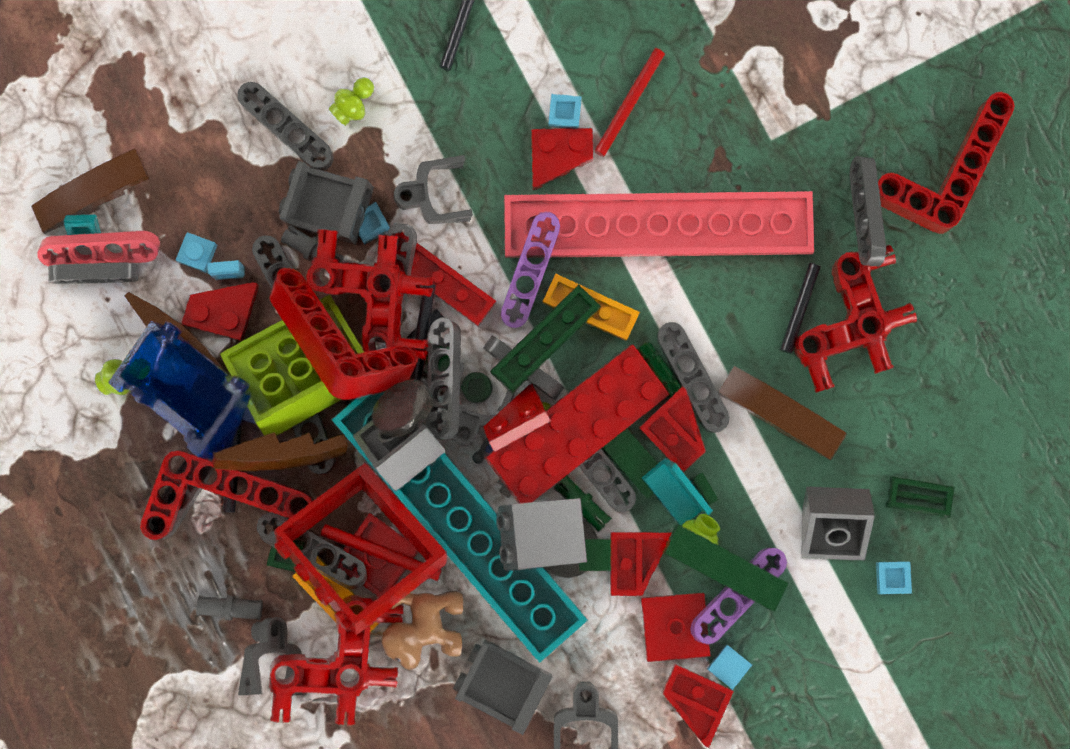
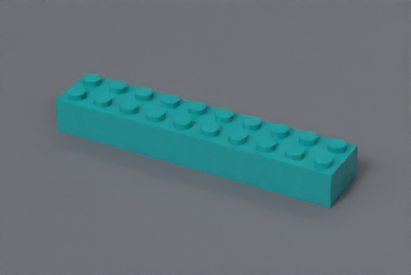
M391 390L358 397L332 419L376 472L377 470L360 448L353 435L398 400ZM445 452L396 492L377 472L414 517L443 547L448 557L539 663L588 621L587 617L544 567L504 570V564L501 562L499 554L502 543L501 533L496 523L497 513Z

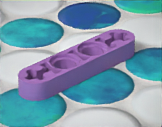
M545 211L536 215L530 227L501 310L502 321L509 327L518 328L524 325L532 309L560 231L559 219L551 212ZM546 217L551 218V224L555 226L554 231L548 230L545 236V240H551L549 246L540 241H531L532 235L539 238L541 227L537 226L538 221H544ZM534 246L542 248L545 253L543 261L538 264L529 262L526 256L527 251ZM521 276H529L534 281V288L528 293H522L517 289L516 281ZM512 293L519 298L530 299L528 304L522 301L520 313L524 315L522 318L517 317L515 321L509 320L510 314L506 313L507 308L513 309L516 303V299H510Z
M777 548L762 549L750 561V563L763 569L768 563L765 557L776 556L774 563L777 567L765 570L776 577H779L784 572L787 565L785 554ZM725 587L691 623L690 630L693 638L705 644L716 642L754 602ZM727 597L733 599L736 604V609L730 616L724 615L720 609L722 600ZM713 611L716 617L723 620L724 623L721 625L720 622H715L710 627L712 635L701 636L700 633L703 629L700 624L702 622L706 624L711 623L715 618L710 615Z

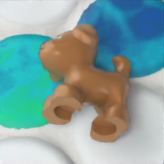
M448 591L438 595H433L432 593H409L392 607L394 609L401 604L410 606L412 614L411 623L397 622L389 624L382 635L381 642L385 655L397 661L405 670L417 668L421 660L422 648L426 645L439 643L444 654L452 657L461 656L462 635L457 633V631H449L443 628L440 610L444 608L445 612L451 615L462 614V593L457 591Z

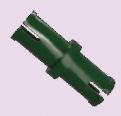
M568 475L561 479L560 483H557L553 488L565 500L580 498L582 516L597 532H600L605 527L604 524L612 519L592 500L593 496L589 492L586 494Z

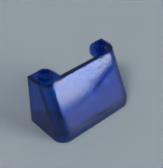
M151 320L108 383L118 392L122 393L124 389L129 390L130 394L135 397L134 400L136 402L147 405L185 436L183 440L189 443L187 448L196 456L213 459V453L232 446L252 396L248 390L250 385L236 375L231 377L180 336L182 331L172 323L166 321L164 324H160Z

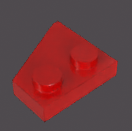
M593 128L532 129L533 190H537L557 177L561 178L570 173L571 170L593 161Z
M251 282L191 294L181 324L243 341L259 285Z
M530 384L485 424L483 429L495 452L551 420L533 384Z
M684 386L640 427L645 435L669 460L675 462L683 473L706 452L691 401Z
M610 532V596H643L649 580L660 562L662 552L671 533Z
M674 663L662 694L703 745L709 748L734 691Z

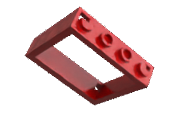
M366 462L274 530L277 542L274 546L278 553L284 559L289 557L295 563L294 570L301 580L305 583L309 580L316 588L314 593L324 606L330 604L337 612L334 616L338 623L345 630L350 627L356 635L445 566L447 560V552ZM363 489L426 561L362 612L355 615L293 541Z

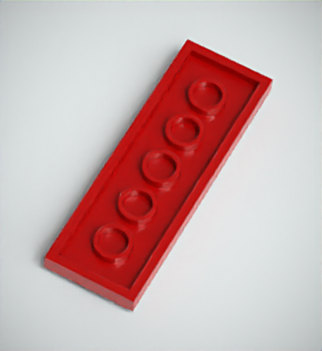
M632 344L546 410L551 420L550 422L495 452L493 450L484 458L518 504L532 503L670 394Z

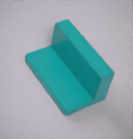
M664 458L642 477L676 523L681 526L686 521L693 519L701 511L707 515L713 511L678 465L667 458Z

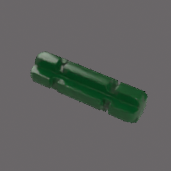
M650 342L644 343L637 349L670 394L668 397L671 398L682 388V385L677 379H673L672 376L674 374L660 355L657 356L655 354L656 350Z

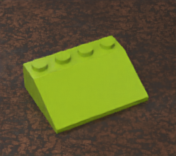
M329 294L320 299V302L355 354L364 353L331 295ZM283 320L220 353L250 413L264 436L273 432L277 436L342 400L334 397L328 391Z

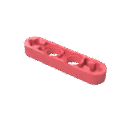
M149 231L49 236L42 240L37 255L40 262L46 266L118 262L144 263L156 259L160 248V240L154 233ZM111 243L117 244L123 251L120 253L110 252L106 245ZM143 243V244L146 245L147 248H150V249H149V250H146L145 247H144L143 245H140V244ZM79 245L87 246L91 249L92 253L83 255L75 247Z

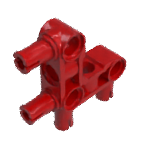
M318 229L317 257H313L311 267L307 271L308 285L315 291L327 294L356 293L361 294V297L365 298L367 302L366 325L362 329L364 352L377 350L375 341L377 337H380L385 341L386 348L406 346L411 348L418 358L426 360L428 350L416 348H428V340L402 338L400 335L402 302L404 294L431 297L433 288L420 287V285H433V278L429 276H410L400 270L399 265L396 264L399 236L378 235L377 263L370 265L338 262V259L335 258L338 231ZM322 269H326L330 275L327 285L323 284L320 280ZM383 274L387 275L391 282L388 291L383 290L380 286L379 281Z
M891 245L886 246V255H889L893 252ZM858 251L843 254L833 264L832 276L837 293H841L848 314L841 322L829 326L822 324L804 332L796 339L794 345V352L800 359L801 364L804 367H808L816 393L835 387L825 362L828 360L827 357L857 347L867 348L874 368V374L894 368L884 341H887L886 337L891 333V329L917 321L916 313L903 316V314L914 310L911 303L885 312L881 306L870 273L872 270L896 264L895 254L885 257L883 264L879 267L862 265ZM847 261L853 264L855 274H845L842 270V262ZM868 319L874 323V334H868L863 330V320ZM810 338L816 342L817 351L811 354L805 351L803 348L804 339Z
M349 595L343 599L349 607L360 605L363 607V610L375 601L372 598H362L358 595ZM403 604L394 609L390 608L374 622L402 623ZM337 621L336 629L339 633L337 651L334 652V656L330 655L329 659L308 658L305 654H288L276 657L270 665L269 689L273 693L270 721L279 722L281 709H283L282 723L291 721L292 694L296 692L326 693L338 696L335 723L344 725L345 712H347V725H354L356 721V700L360 693H362V690L368 689V686L396 688L398 667H370L368 663L370 629L374 622L356 635L350 627L345 630ZM281 666H290L294 670L293 674L287 679L279 678L275 673ZM346 669H354L358 672L357 677L350 682L343 681L340 678Z

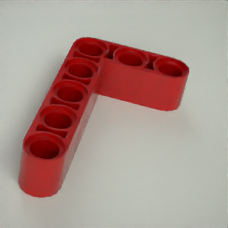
M996 92L980 106L938 194L898 174L886 173L878 180L881 207L934 233H946L956 226L961 220L1014 111L1015 105L1012 97L1004 92ZM991 104L999 106L1002 115L995 114L991 110ZM984 131L988 135L989 142L980 140L977 132ZM965 157L974 160L976 164L975 169H970L966 166L964 162ZM882 184L892 186L894 196L884 194L881 187ZM951 184L959 185L963 195L956 196L951 190ZM910 197L920 200L922 203L921 210L914 209L910 205ZM938 211H944L948 214L950 218L948 224L939 220Z
M283 268L277 272L269 299L318 376L334 397L349 400L402 388L408 384L418 362V356L411 348L393 346L355 354L312 288L308 285L304 276L291 268Z
M178 450L167 454L162 462L143 514L140 528L143 535L151 540H158L167 536L173 529L188 485L289 519L296 514L290 506L292 499L302 497L310 504L313 498L304 491L239 470L215 469L217 471L216 481L213 484H207L201 478V471L206 466L214 468L213 460L187 451ZM175 456H182L187 462V468L182 474L174 472L171 468V461ZM237 476L245 478L248 483V488L243 494H237L231 488V482ZM164 486H170L175 490L176 498L174 502L165 503L161 499L160 491ZM273 487L276 489L278 499L274 504L263 502L261 499L263 488ZM153 516H159L164 520L165 529L162 533H155L150 529L149 522Z

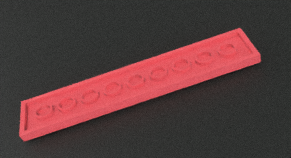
M813 191L504 195L505 258H520L535 216L545 211L555 214L560 223V231L550 257L809 255L814 253ZM546 217L544 221H538L537 226L541 227L539 238L532 235L531 241H540L549 246L551 240H545V236L548 230L554 231L555 226L551 224V218ZM534 246L527 251L526 256L527 258H544L545 253L542 248Z

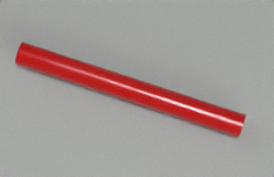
M654 48L595 148L594 152L599 156L605 157L663 59L665 53L662 50Z
M327 524L324 525L321 531V536L412 572L424 563ZM442 569L433 574L430 579L438 582Z

